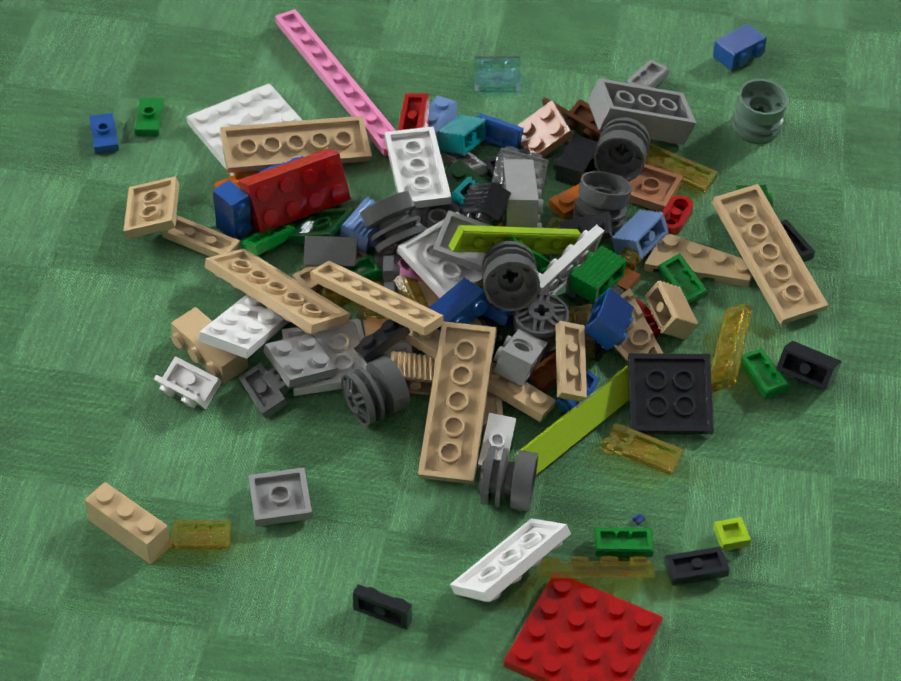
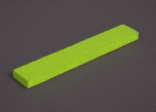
M459 225L448 246L452 252L486 253L493 245L507 241L513 236L540 254H562L568 245L572 244L574 246L577 243L581 233L578 229Z
M628 366L621 369L587 396L583 402L577 404L521 449L538 453L536 475L629 400Z

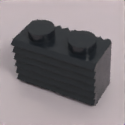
M574 135L570 142L566 141L562 155L557 156L553 164V170H556V181L560 180L561 183H569L570 186L580 184L582 175L586 172H592L595 167L594 153L598 142Z
M495 183L469 185L470 189L467 190L468 194L465 195L466 198L463 199L464 203L461 204L462 208H459V212L466 217L489 224L491 221H500L512 193Z
M792 340V342H789L784 347L776 368L778 371L787 372V375L791 374L792 377L796 376L797 379H802V381H807L808 384L812 383L813 386L817 385V388L822 387V390H825L835 381L842 361Z

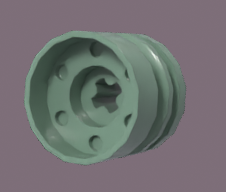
M753 79L745 82L739 90L731 122L733 130L743 139L755 143H766L774 140L779 135L788 103L787 92L777 83L766 79Z

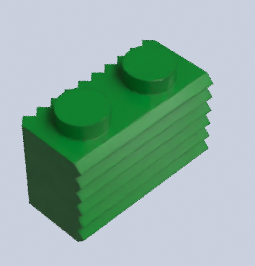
M600 246L595 252H589L584 259V263L580 267H573L569 274V290L595 304L596 299L609 288L612 289L624 277L625 257L622 258L621 255L613 253L612 250L609 251L604 246Z

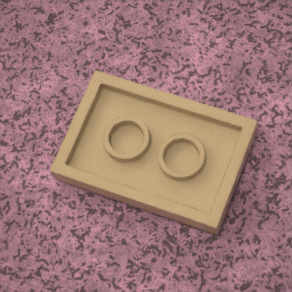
M176 176L129 187L123 230L127 239L139 238L156 232H166L175 228L179 182Z

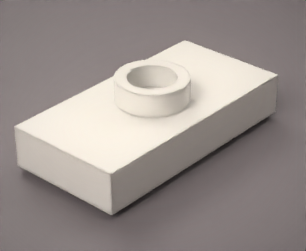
M489 413L478 462L479 468H482V463L487 456L490 445L498 447V460H501L504 448H509L510 451L516 418Z

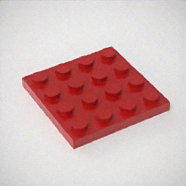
M554 571L504 659L503 667L534 681H633L662 624L663 616Z

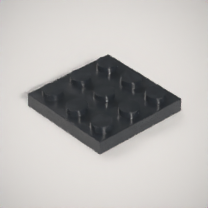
M628 354L630 434H713L710 354Z

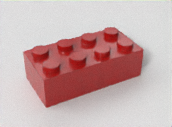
M328 148L238 180L240 188L250 196L252 228L261 233L351 200L340 154Z

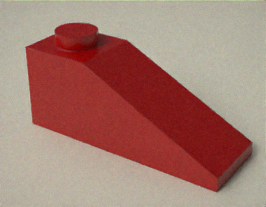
M405 93L397 131L428 127L429 94Z

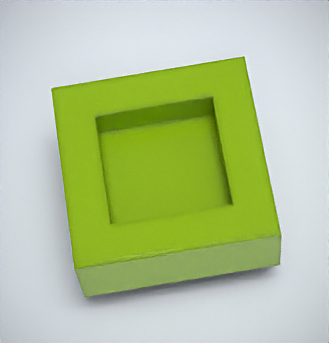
M742 517L714 522L713 530L723 551L750 546L751 538Z

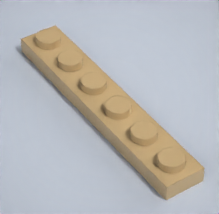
M327 261L310 271L312 281L423 336L428 335L444 324L442 314L331 261Z
M435 329L428 335L423 336L410 330L411 333L406 336L405 341L436 359L441 331ZM492 362L488 391L541 422L554 408L556 400L527 382L522 387L494 373L496 364Z

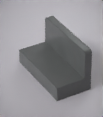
M305 236L304 266L319 267L325 262L331 261L344 268H355L356 257H358L357 237Z

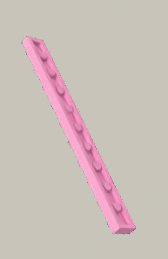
M296 9L276 15L275 22L351 117L363 116L368 138L383 156H387L385 132L396 131Z

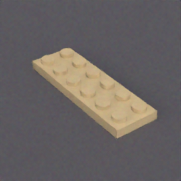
M363 116L220 127L219 132L227 173L265 170V168L268 169L272 165L287 162V160L290 161L294 157H305L327 148L340 154L342 164L371 161L372 157Z
M759 184L713 198L712 204L780 325L827 309L828 303Z
M244 248L208 257L205 260V268L213 272L215 276L224 279L232 287L248 294L251 299L259 301L267 309L278 313L286 321L294 323L305 333L316 334L349 322V312Z
M444 322L441 326L419 464V478L474 485L496 338V327Z

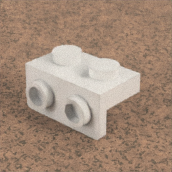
M176 356L164 376L156 375L153 379L160 385L159 390L172 398L176 394L182 397L180 401L187 406L195 409L196 405L205 410L222 383L219 378Z

